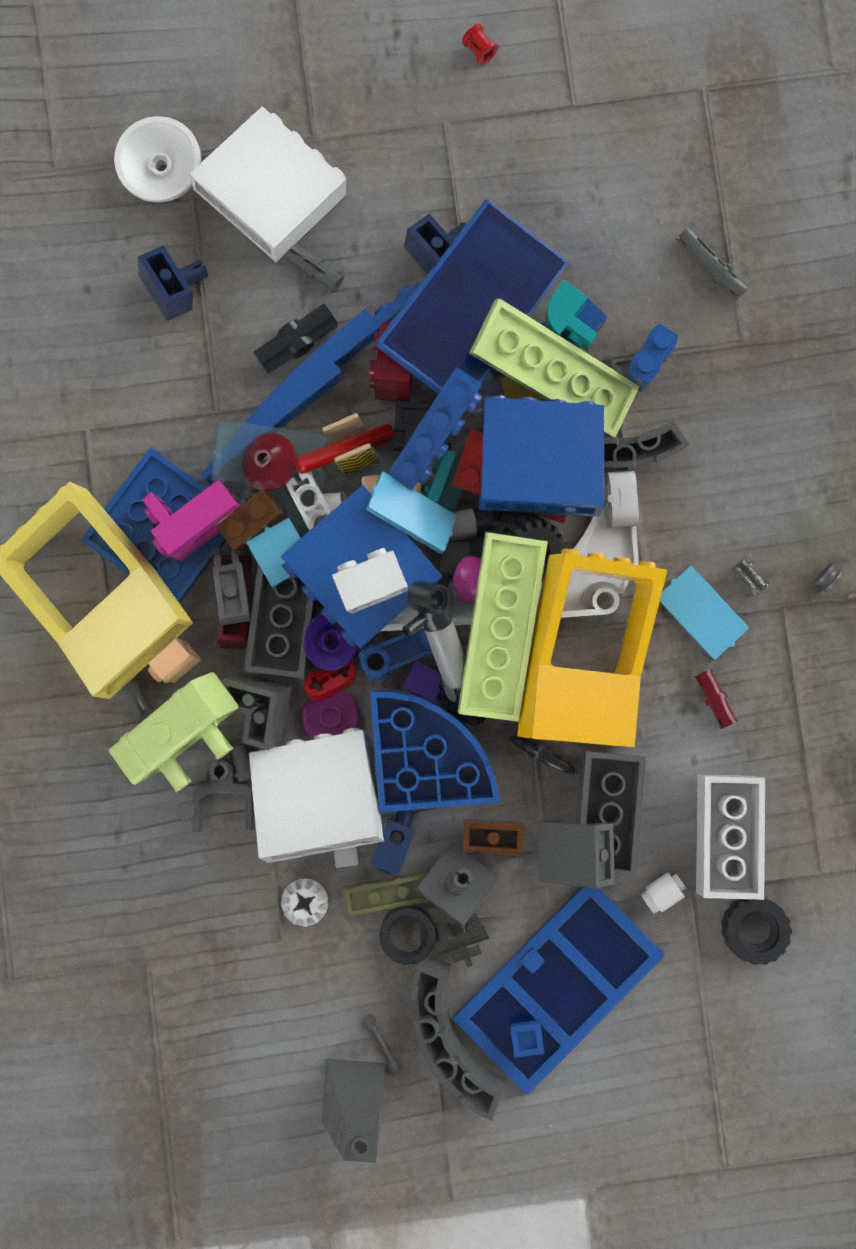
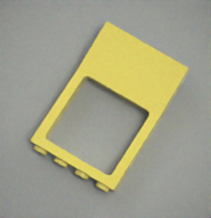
M72 482L61 487L47 504L40 507L26 524L20 526L16 533L5 544L0 546L1 577L58 643L93 697L105 699L113 697L148 665L147 661L193 624L157 571L86 488ZM81 512L127 566L130 574L73 628L25 572L24 565L68 522Z

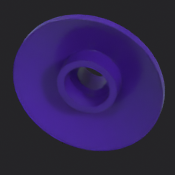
M322 613L310 622L304 636V648L308 659L315 666L324 670H337L345 666L354 656L357 644L351 647L341 635L344 629L336 621L332 625ZM328 635L329 641L327 644H324L325 636Z

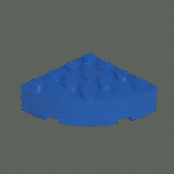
M372 689L370 691L380 812L500 803L496 777L487 753L474 733L457 716L440 704L417 694L398 690Z

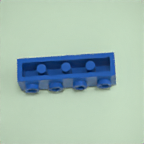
M457 367L388 474L412 490L418 482L424 485L433 471L428 466L434 458L439 461L449 447L444 443L450 433L454 436L457 435L465 423L461 416L466 409L472 411L482 397L477 393L482 383Z

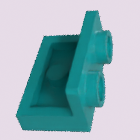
M446 450L439 461L435 460L432 472L436 473L433 484H426L423 496L448 511L454 512L463 490L452 486L460 460L456 459V453Z

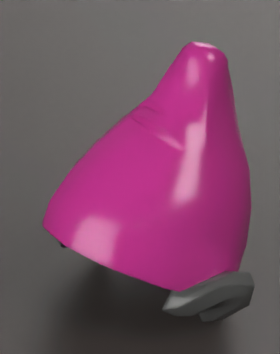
M467 556L459 562L454 573L453 582L450 581L448 586L451 601L457 600L460 603L466 604L475 603L481 559L478 557Z

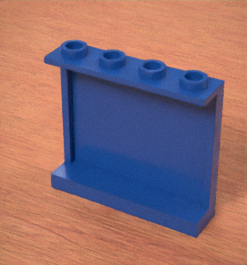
M501 395L485 397L482 407V468L478 510L598 517L604 507V405L595 404L591 401L568 403L562 399L537 401L532 397L521 399H507Z
M364 485L358 488L281 555V558L285 561L282 565L283 569L292 579L297 576L305 584L301 589L312 602L318 599L325 607L321 611L322 614L332 625L336 621L344 629L341 635L351 647L357 644L360 648L409 607L407 601L408 591L353 614L346 611L332 576L338 573L337 567L352 560L360 564L368 560L367 554L385 548L386 552L393 550L408 590L418 580L437 583L443 577L406 533L366 510L372 494Z

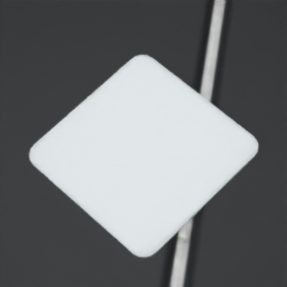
M357 846L335 850V866L339 868L358 865Z

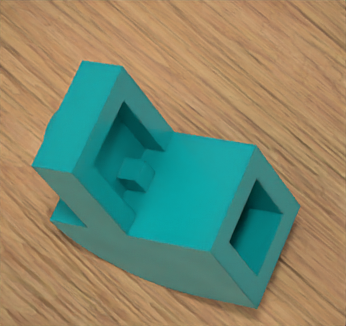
M564 280L549 301L545 316L546 328L560 337L563 334L566 335L568 342L579 349L582 347L588 351L598 333L576 318L585 307L588 297Z

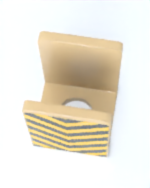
M357 413L322 428L323 433L331 444L367 431ZM365 444L334 458L335 463L345 476L380 462L374 447H371L370 444Z

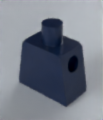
M397 811L394 821L387 820L383 830L384 841L378 843L370 867L396 877L399 875L416 831L410 828L416 813L415 811ZM394 832L402 836L398 845L390 841Z

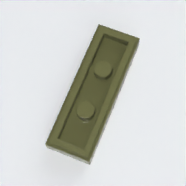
M429 871L343 887L347 917L430 902L415 890Z

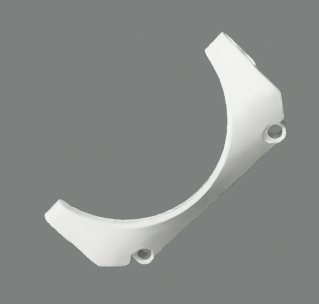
M634 470L604 473V507L598 517L592 516L585 532L573 548L580 550V556L587 557L588 553H600L606 555L605 560L613 561L614 557L631 559V564L638 565L636 525L639 522V509ZM344 492L323 494L331 512L346 500ZM314 494V504H315L316 499H317L316 494ZM321 516L317 518L316 525L320 521H322L326 516ZM572 572L561 618L613 613L619 606L618 594L624 592L630 580ZM601 593L607 594L611 599V605L606 610L601 609L597 605V597ZM450 599L448 608L454 625H471L474 604L460 603L457 600L451 601ZM410 606L407 607L381 631L402 630L404 625L419 615L418 611L413 610Z

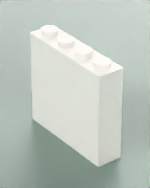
M264 107L256 111L189 173L193 190L275 262L346 196V177L343 172L337 167L333 168L318 150H312L304 143L302 137L297 132H291L283 125L282 120L275 113L270 114Z
M350 728L344 730L343 734L335 736L320 734L314 737L315 740L305 742L300 739L291 740L285 746H275L269 750L258 748L259 751L249 753L259 859L271 863L384 841L371 740L363 730Z

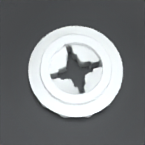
M307 878L298 879L289 884L283 892L281 900L284 916L293 925L307 927L318 923L328 908V896L323 886ZM298 893L304 898L315 896L309 904L311 914L304 907L294 909L300 902Z

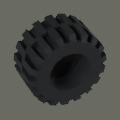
M512 512L509 515L505 513L501 516L502 520L500 522L496 520L492 524L494 528L492 531L488 530L489 533L548 542L542 583L549 555L561 554V550L564 549V545L561 544L563 541L562 535L558 533L559 530L556 526L536 514Z

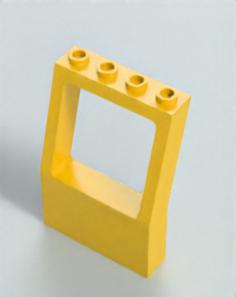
M562 549L561 554L549 555L537 605L518 722V737L635 747L641 674L667 574L666 569L656 568V563L640 561L638 565L631 564V559L614 557L613 561L605 560L606 555L600 553H588L587 557L580 556V550ZM572 572L630 580L636 583L632 606L614 673L555 667L551 664Z

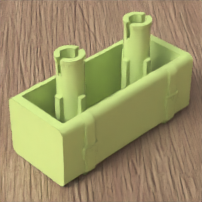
M211 672L191 680L183 688L178 689L172 694L170 699L134 729L125 733L109 749V753L133 785L162 771L177 793L192 781L185 774L176 759L199 739L203 738L217 760L233 749L217 726L238 709V704L216 674Z

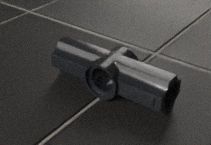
M323 303L302 319H294L286 323L279 329L276 337L266 342L253 353L264 370L270 374L291 358H299L313 348L314 342L338 327V322L329 308Z

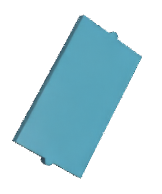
M382 471L376 485L370 490L372 495L366 510L442 554L445 551L448 540L453 536L452 528L457 515Z
M689 566L676 579H671L670 585L662 591L661 605L713 660H716L729 647H734L735 641L749 629L747 624L692 566Z

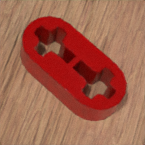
M349 661L345 666L337 670H324L320 668L310 673L304 680L306 696L312 701L320 702L350 687L356 680L354 663ZM338 670L348 671V676L344 678L342 675H338ZM316 682L318 685H322V690L318 691L312 687V684Z

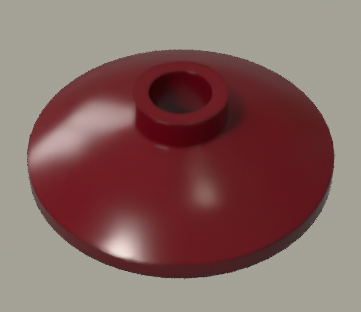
M267 433L256 438L248 446L243 458V473L249 484L258 490L262 489L267 492L275 491L285 486L296 470L294 461L297 460V453L294 445L289 439L277 433ZM268 456L267 461L263 464L264 458Z

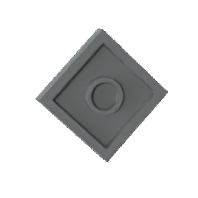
M452 841L415 890L463 927L499 878L467 852H462V849Z

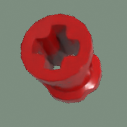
M475 24L469 28L462 37L463 46L471 49L476 55V61L479 65L489 62L498 51L497 43L491 42L483 33L481 24Z

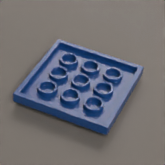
M150 447L104 510L153 566L177 601L181 603L213 560L212 549H221L226 539L221 533L217 534L182 562L173 557L169 559L158 551L152 542L156 538L151 532L158 524L155 525L144 512L148 507L142 499L152 492L162 499L171 511L175 513L207 488ZM91 525L81 538V541L129 575L130 571Z

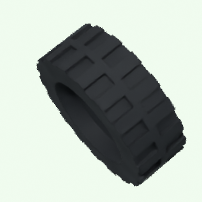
M765 897L764 900L739 899L736 902L733 901L728 910L726 909L724 912V918L721 920L722 937L725 939L726 946L741 960L748 961L754 965H766L768 962L778 960V957L784 955L787 946L790 945L792 928L789 925L791 923L789 917L784 914L785 911ZM752 915L763 916L770 924V935L761 944H751L742 935L743 922Z

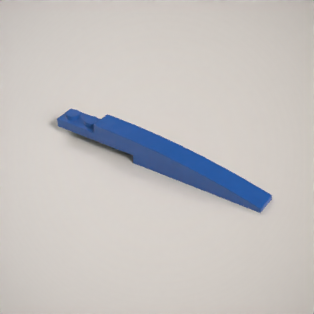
M417 282L412 287L410 285L404 287L397 294V299L390 304L384 303L375 311L373 318L364 309L321 345L269 395L230 438L201 474L208 484L213 483L244 458L248 446L256 438L267 433H276L342 381L344 378L339 368L374 341L375 332L380 333L382 322L391 323L420 284Z

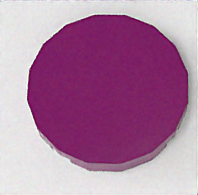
M340 691L320 702H315L308 698L302 707L301 722L307 735L312 740H315L314 737L320 734L335 736L343 734V731L346 729L357 728L360 713L357 703L350 694Z

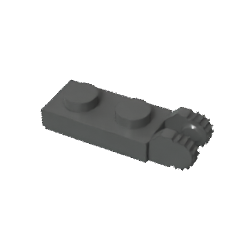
M231 547L230 555L233 564L223 565V556L220 549H212L214 567L212 569L220 624L227 625L251 621L244 569L240 561L239 551L233 550Z

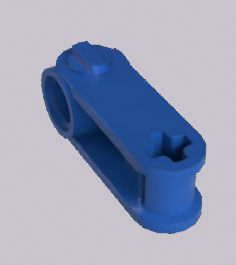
M421 628L410 637L403 633L380 644L373 642L360 648L361 653L358 656L369 681L374 680L377 683L391 677L390 672L433 654L425 630ZM374 654H378L384 659L383 667L376 671L370 669L367 664L369 657Z

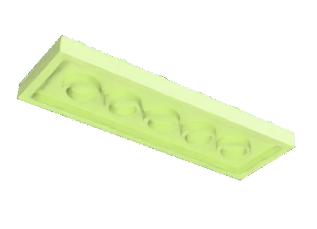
M500 298L494 300L469 352L470 355L547 401L553 399H562L568 403L591 401L595 404L604 405V435L607 437H616L640 387Z
M489 532L485 533L459 699V714L519 722L547 541Z

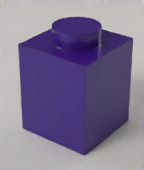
M416 660L402 687L432 702H435L436 698L441 701L443 699L438 686L443 682L441 674Z

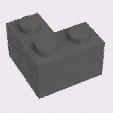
M237 673L224 678L223 685L238 704V709L235 712L246 714L242 743L269 750L284 742L292 686L244 673Z

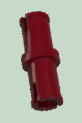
M711 668L694 677L697 679L706 698L704 701L706 706H710L720 729H723L738 722V720L735 718L726 700V697H728L726 691L722 692Z

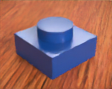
M540 1020L510 1024L514 1058L544 1054Z

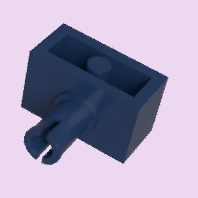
M429 213L407 229L404 248L422 269L429 274L467 223L461 222L457 227L446 233ZM453 261L436 285L441 289L462 274L463 267L456 261Z
M163 245L138 256V275L168 321L192 310L193 291L189 284L207 278L208 272L205 265H202L203 262L201 260L178 269Z

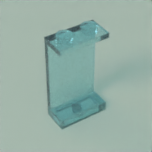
M218 419L211 479L212 481L220 480L221 482L230 480L249 483L243 473L244 454L248 446L256 438L267 433H277L289 439L295 447L297 458L326 447L330 443L326 441V436L320 433ZM320 467L312 470V475L318 487L323 488L326 472ZM296 468L292 477L296 478L299 482L301 478Z

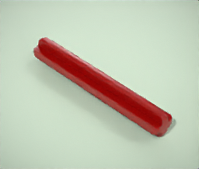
M390 424L381 425L299 456L294 461L295 467L299 473H307L335 462V457L365 444H370L371 447L390 441L395 436V431Z

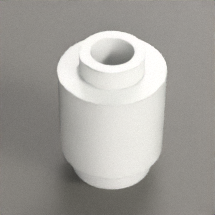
M667 872L645 887L646 891L641 893V896L653 914L658 911L664 912L685 898L682 892L687 888L677 874L671 877Z

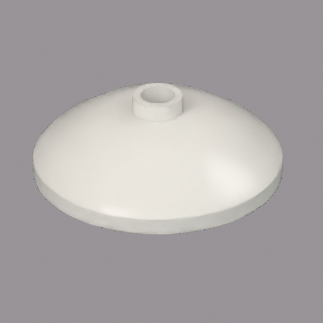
M154 116L135 122L122 134L115 149L114 162L119 179L130 193L149 202H167L182 196L193 186L189 173L201 163V151L195 136L185 125L172 118ZM160 166H167L164 171H158Z

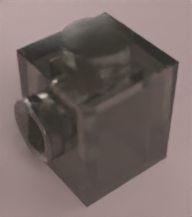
M469 542L447 543L445 551L442 554L439 553L440 574L446 576V580H453L459 562L464 557L469 556Z

